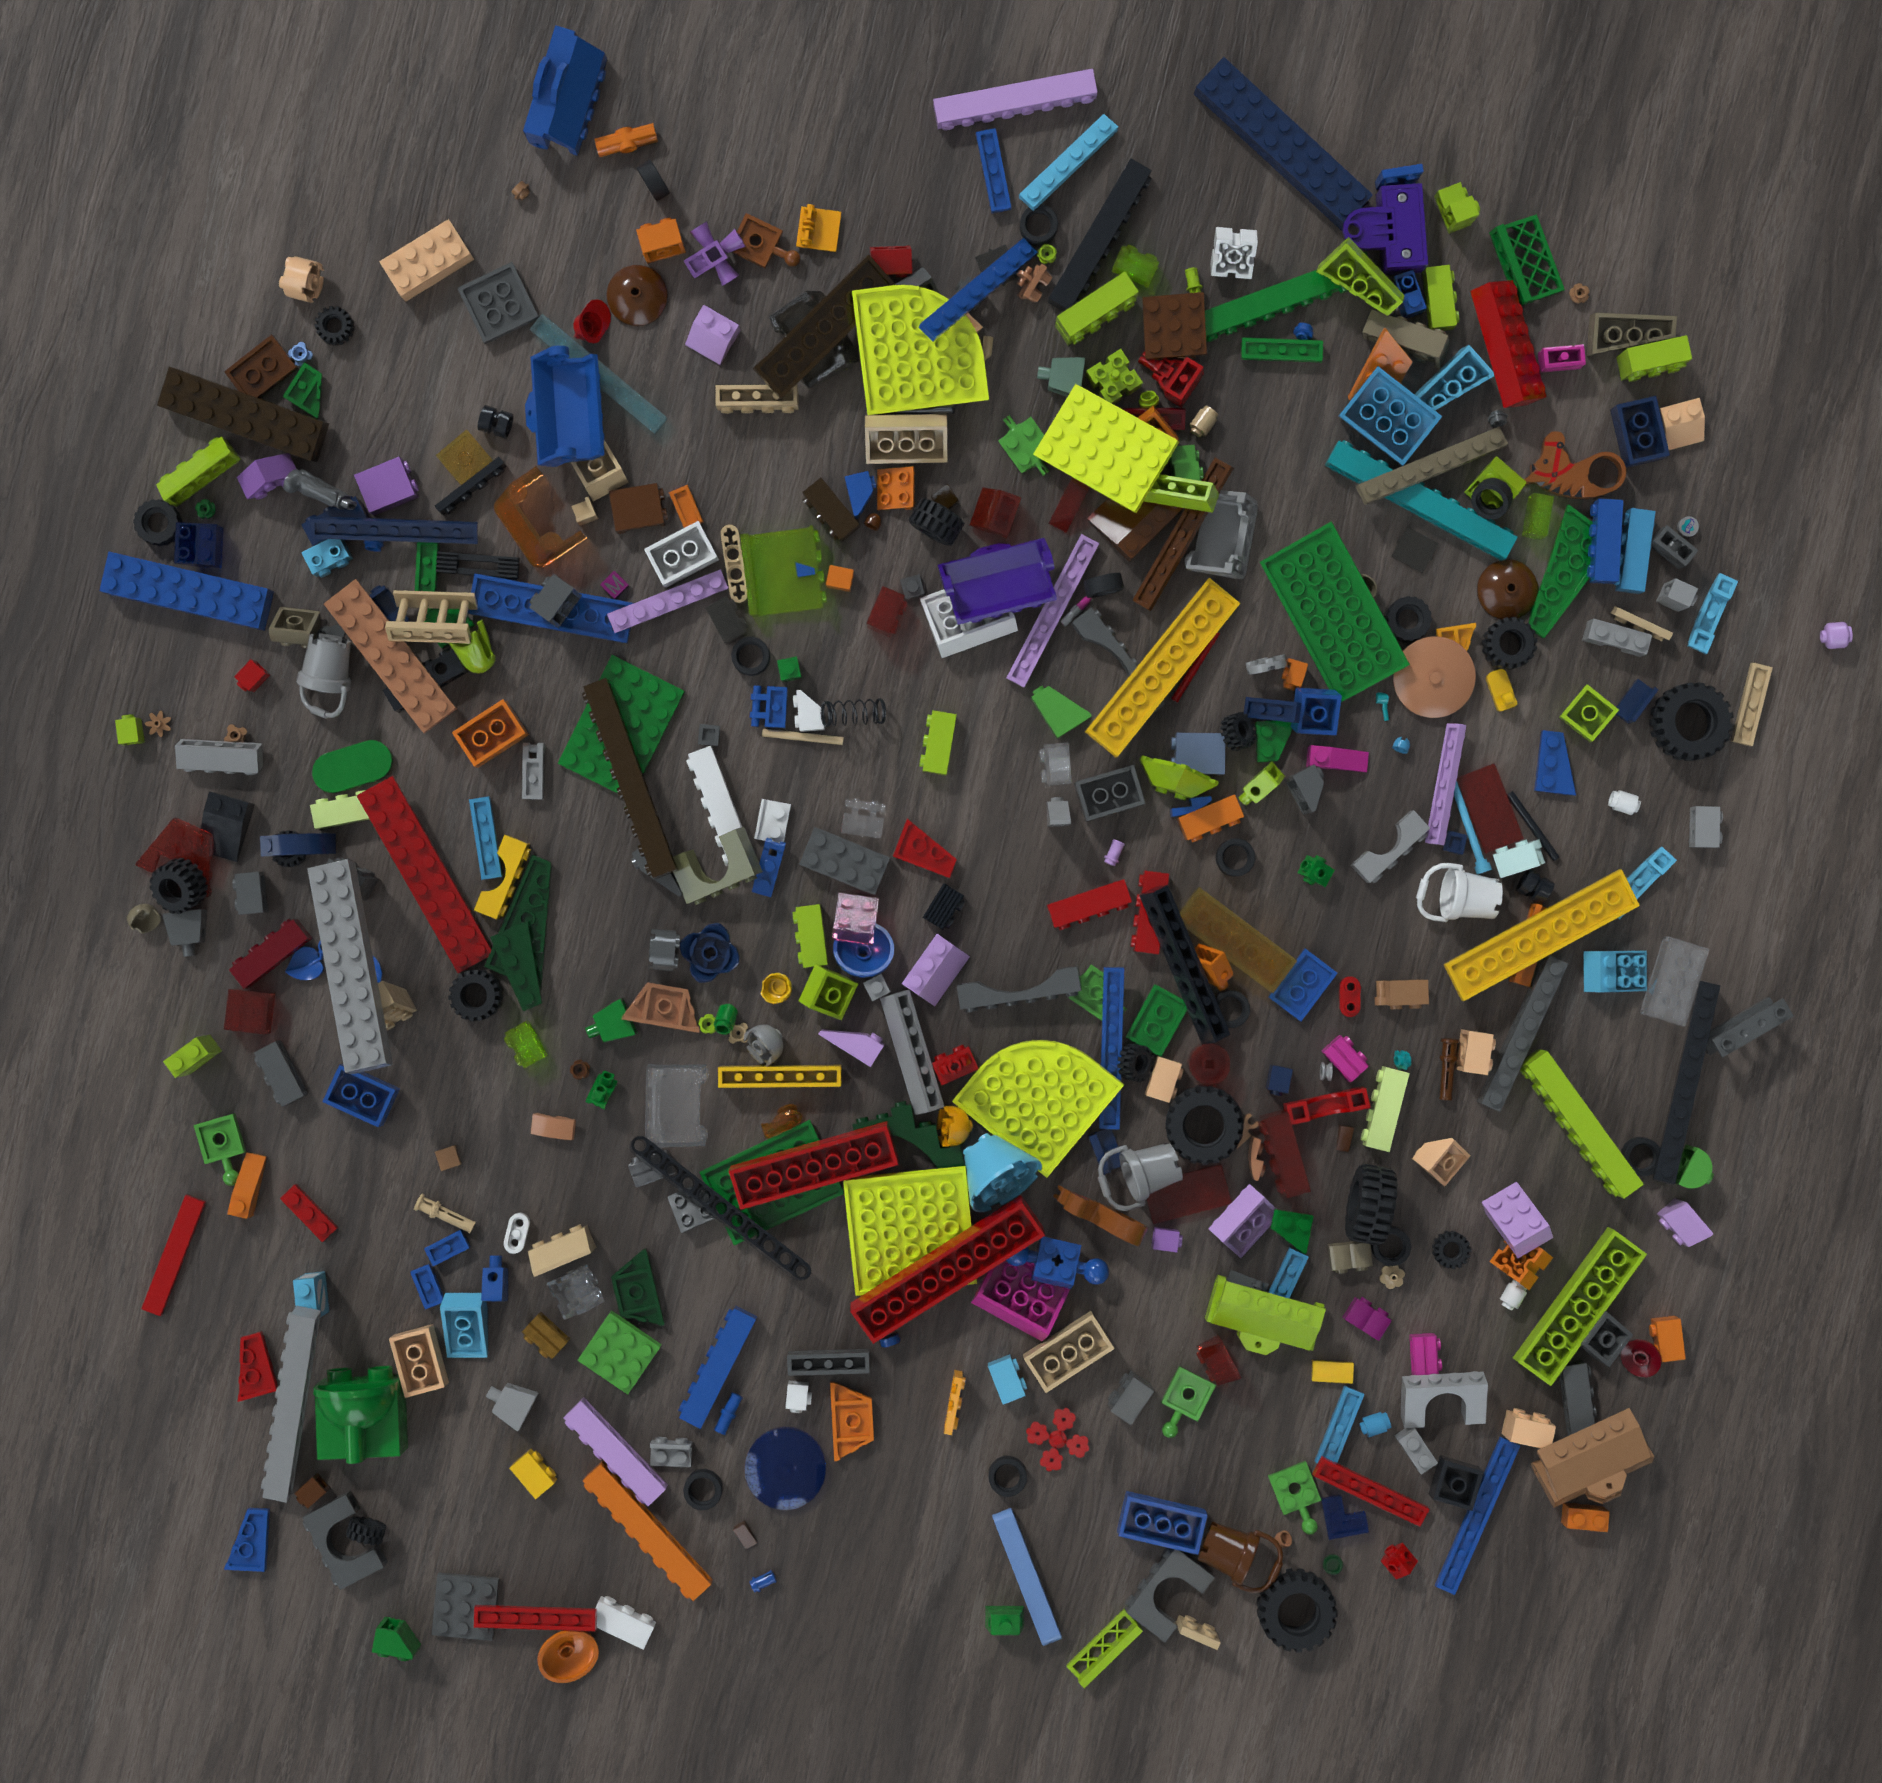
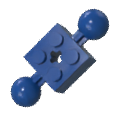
M1048 1237L1040 1238L1037 1251L1029 1250L1026 1247L1006 1260L1012 1266H1021L1026 1262L1034 1263L1031 1280L1068 1289L1073 1287L1076 1273L1084 1275L1085 1279L1094 1285L1104 1283L1109 1276V1267L1105 1261L1098 1258L1091 1259L1087 1263L1079 1261L1082 1245ZM1058 1259L1061 1264L1057 1267L1052 1260Z

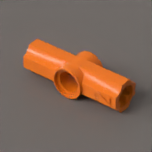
M653 123L633 129L632 127H623L616 130L614 134L594 139L599 157L618 152L623 154L631 153L637 150L638 147L658 142Z

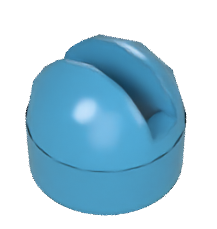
M1403 737L1397 738L1392 748L1399 753L1407 754L1410 748V741L1407 738L1405 741L1402 740Z

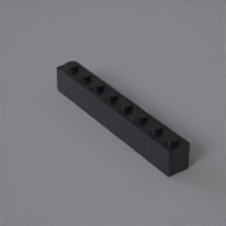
M1130 158L1048 299L1049 304L1064 312L1081 301L1078 298L1082 292L1085 294L1089 289L1091 283L1088 281L1091 276H1096L1101 268L1099 262L1102 257L1106 259L1112 249L1109 245L1112 240L1116 242L1122 231L1119 228L1122 223L1127 224L1132 213L1129 211L1133 205L1137 206L1140 202L1142 189H1147L1153 179L1150 177L1151 169Z

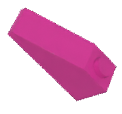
M1311 745L1307 751L1306 767L1315 764L1316 768L1320 767L1322 769L1367 772L1369 752Z

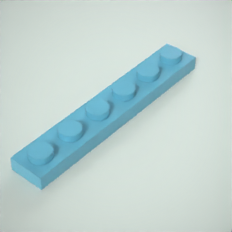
M1103 114L1019 194V199L1034 211L1118 131V126Z

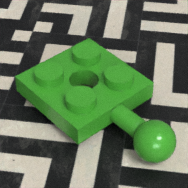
M235 1113L194 1125L204 1163L208 1164L222 1159L225 1170L223 1181L228 1186H234L239 1175L237 1171L233 1170L230 1157L246 1152ZM217 1133L224 1135L225 1141L223 1144H218L215 1141Z
M1179 1366L1161 1400L1162 1404L1175 1410L1170 1422H1166L1162 1427L1163 1435L1167 1438H1173L1177 1435V1424L1182 1414L1198 1422L1216 1384ZM1187 1388L1194 1390V1395L1190 1399L1183 1397V1391Z
M1303 1461L1268 1475L1283 1515L1299 1509L1303 1519L1301 1525L1303 1532L1308 1535L1314 1534L1318 1529V1524L1314 1519L1310 1518L1306 1506L1321 1501L1307 1462ZM1298 1483L1300 1485L1299 1492L1291 1493L1289 1491L1290 1484Z

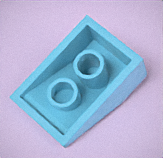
M445 1293L440 1311L447 1358H487V1301H481V1293Z

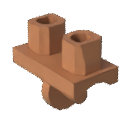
M1044 264L1040 266L1035 265L1034 269L1027 266L1025 271L1018 270L1016 274L1020 279L1017 284L1022 287L1017 295L1020 299H1028L1032 302L1039 301L1042 293L1035 288L1037 283L1039 282L1041 285L1047 286L1052 279V276L1046 271L1047 267Z

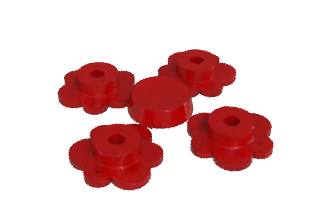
M1068 1408L1063 1410L1056 1409L1054 1411L1055 1418H1053L1052 1422L1054 1425H1057L1058 1430L1053 1431L1050 1435L1046 1431V1425H1040L1037 1421L1032 1422L1031 1428L1026 1429L1028 1434L1027 1441L1031 1444L1036 1442L1037 1445H1041L1043 1441L1049 1438V1444L1053 1448L1049 1451H1044L1043 1457L1040 1459V1465L1046 1467V1470L1049 1472L1053 1469L1056 1471L1061 1469L1063 1456L1059 1454L1057 1449L1062 1448L1065 1444L1069 1448V1454H1075L1078 1458H1082L1085 1452L1089 1451V1445H1087L1088 1438L1086 1436L1075 1434L1073 1439L1067 1440L1065 1433L1062 1432L1066 1428L1071 1429L1073 1427L1072 1422L1076 1419L1075 1414L1070 1412Z

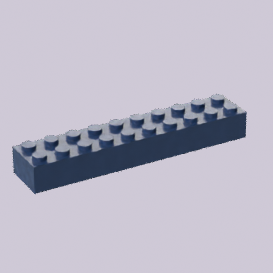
M1225 57L1196 86L1194 95L1341 231L1348 215L1354 210L1363 208L1370 201L1373 194Z

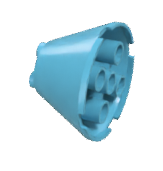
M989 1133L982 1135L978 1139L979 1142L967 1147L963 1151L970 1205L976 1212L990 1211V1206L997 1203L1002 1206L1013 1200L1037 1179L1036 1172L1038 1169L1042 1170V1164L1039 1159L997 1135L990 1136Z

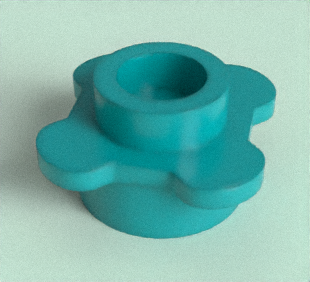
M1396 1050L1394 1053L1395 1066L1398 1070H1407L1411 1066L1410 1054L1404 1050L1400 1052Z

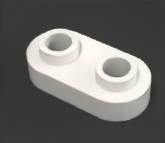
M516 1213L509 1219L504 1239V1248L509 1253H518L525 1246L530 1227V1219L526 1214ZM518 1219L523 1221V1226L517 1225ZM512 1239L518 1240V1246L512 1244Z

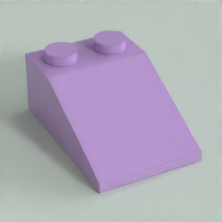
M822 1029L819 1032L820 1036L870 1067L884 1046L881 1042L882 1038L873 1032L871 1035L868 1033Z

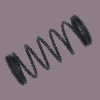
M878 698L875 703L872 699H867L865 703L860 699L855 703L847 700L844 705L839 700L834 705L830 701H824L821 705V721L825 727H830L831 723L834 727L836 726L837 716L834 707L839 702L843 706L842 723L846 726L847 713L845 705L847 702H851L853 705L852 721L856 726L858 716L855 705L860 701L863 704V723L867 725L868 713L866 703L872 701L874 704L873 722L875 725L877 723L883 724L886 720L885 702L881 698ZM879 701L881 702L883 712L881 722L878 716ZM825 704L828 708V724H826L824 715ZM854 710H855L856 722H854ZM864 710L866 712V723L864 720ZM833 712L835 716V724L833 722Z

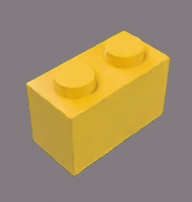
M531 1448L516 1460L509 1469L536 1500L556 1482L557 1478L555 1477V1471L542 1462L543 1457L538 1451H533Z

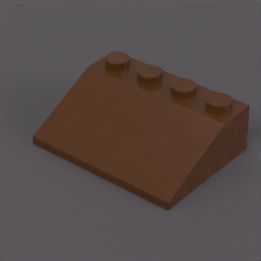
M1108 498L1087 520L1130 562L1184 508L1144 501L1137 513H1134Z

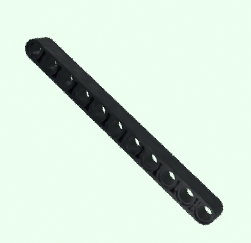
M637 1136L630 1142L629 1149L634 1156L796 1281H802L810 1277L811 1267L807 1262L644 1136ZM635 1141H642L644 1143L643 1151L635 1149ZM652 1153L659 1154L661 1158L659 1164L651 1161ZM668 1166L676 1168L677 1174L674 1177L668 1175ZM685 1178L692 1180L693 1186L691 1189L684 1187L683 1181ZM701 1191H706L709 1194L707 1202L701 1201L699 1197ZM718 1203L723 1204L725 1207L723 1214L716 1212L715 1207ZM733 1216H738L741 1219L739 1227H735L732 1224ZM750 1228L755 1229L757 1232L755 1239L748 1237V1230ZM766 1241H770L773 1244L771 1252L764 1249ZM782 1253L789 1256L787 1264H783L780 1261ZM798 1266H802L805 1269L803 1277L798 1276L796 1273Z

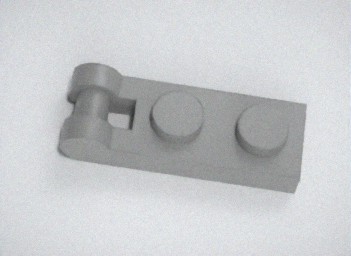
M523 743L522 799L544 800V743H537V745ZM530 753H537V759L530 758Z

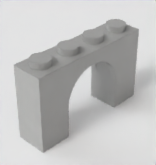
M1473 1371L1466 1373L1454 1372L1449 1374L1402 1376L1400 1416L1404 1428L1425 1427L1427 1404L1435 1396L1444 1393L1456 1394L1462 1398L1461 1413L1465 1425L1486 1424L1488 1383L1484 1372Z

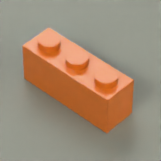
M1234 794L1177 818L1185 840L1191 839L1193 843L1202 839V834L1210 831L1212 835L1222 831L1221 826L1229 824V827L1241 823L1240 818H1243L1244 815Z

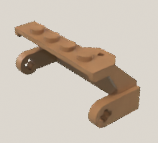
M1630 1408L1537 1450L1540 1460L1532 1462L1531 1466L1553 1508L1583 1494L1586 1495L1587 1499L1603 1504L1621 1496L1626 1474L1652 1463L1654 1455L1644 1439L1640 1425Z

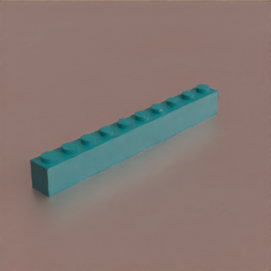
M1345 440L1342 442L1338 441L1335 444L1324 465L1358 484L1393 470L1389 468V464L1385 461L1374 460L1371 458V454L1364 450L1358 451L1354 449L1353 445ZM1423 482L1384 497L1499 560L1507 558L1518 538L1513 535L1514 532L1506 527L1500 528L1495 525L1496 522L1494 520L1478 516L1474 509L1463 508L1457 500L1447 499L1442 496L1443 494L1440 491L1424 487L1425 484Z

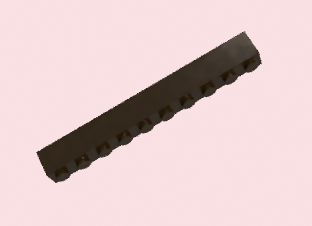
M607 678L583 686L585 691L582 693L583 699L586 704H590L592 710L589 712L590 718L593 723L597 724L599 729L596 731L598 740L603 742L606 748L603 750L606 761H610L612 765L610 769L613 780L618 781V795L621 800L624 799L626 807H624L625 814L628 819L631 818L633 823L631 831L634 838L638 837L639 853L641 857L645 856L646 872L648 876L652 875L654 879L678 871L610 682Z

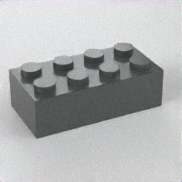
M814 827L799 865L876 895L890 857Z

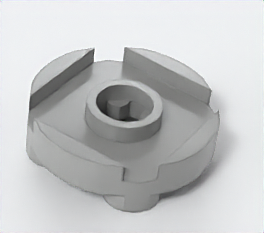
M1285 654L1246 662L1249 675L1287 667Z

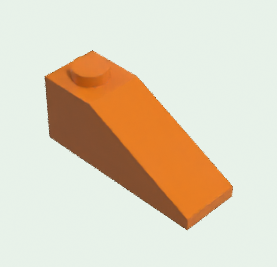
M246 1152L231 1195L228 1215L246 1219L254 1216L267 1156Z

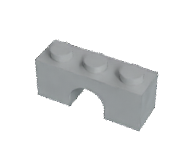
M1593 618L1587 621L1582 641L1599 646L1617 647L1621 649V652L1642 657L1648 653L1652 635Z

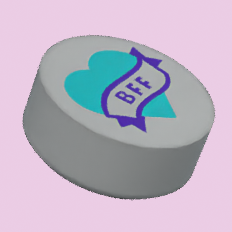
M1684 517L1677 523V532L1682 537L1688 538L1698 532L1699 524L1693 517Z

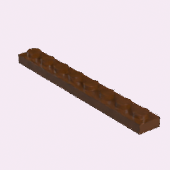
M1214 458L1201 481L1214 483L1218 493H1220L1234 468ZM1185 508L1133 598L1134 602L1152 611L1208 512Z

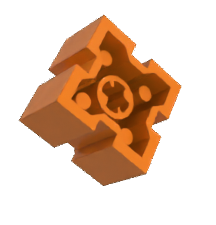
M1507 1244L1503 1251L1498 1249L1489 1262L1530 1290L1539 1278L1535 1275L1539 1268L1544 1271L1553 1257L1538 1246L1517 1258Z

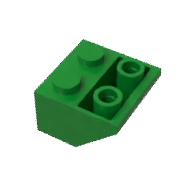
M384 1617L376 1628L372 1653H377L379 1657L394 1656L400 1661H409L415 1657L421 1647V1643L405 1620Z

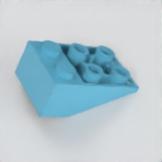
M1583 951L1584 992L1647 991V951Z

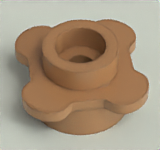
M233 724L229 725L224 741L244 742L247 734L246 728H237Z

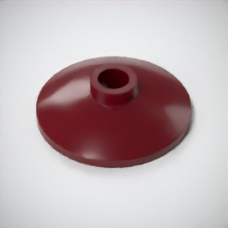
M1631 1340L1621 1351L1623 1366L1635 1376L1651 1377L1661 1368L1662 1357L1659 1350L1646 1340Z

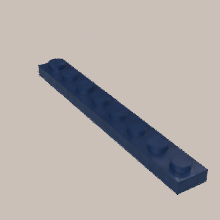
M311 516L310 519L311 539L478 544V522Z

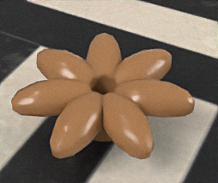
M159 711L157 717L153 713L149 714L152 721L146 722L145 725L152 727L149 732L150 735L157 731L158 735L162 737L163 730H171L166 725L171 718H163V711Z

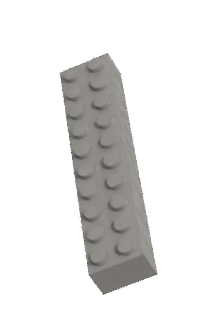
M349 859L307 868L345 1073L356 1074L393 1065L356 864Z

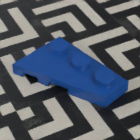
M1542 730L1534 791L1576 796L1564 734L1562 732Z
M247 1509L224 1570L259 1572L267 1570L270 1509Z

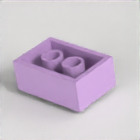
M1517 1182L1482 1202L1487 1217L1517 1258L1553 1238L1549 1224Z

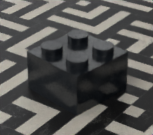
M1440 1455L1429 1495L1433 1500L1473 1511L1484 1471L1479 1466Z

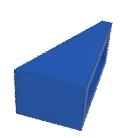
M795 562L798 579L823 575L822 570Z

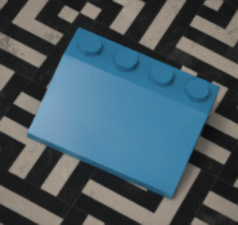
M1377 366L1338 417L1403 466L1442 416Z

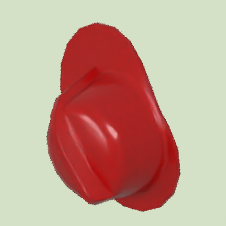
M599 299L591 300L581 314L574 319L573 328L576 339L592 344L598 343L611 322L610 310L606 303Z

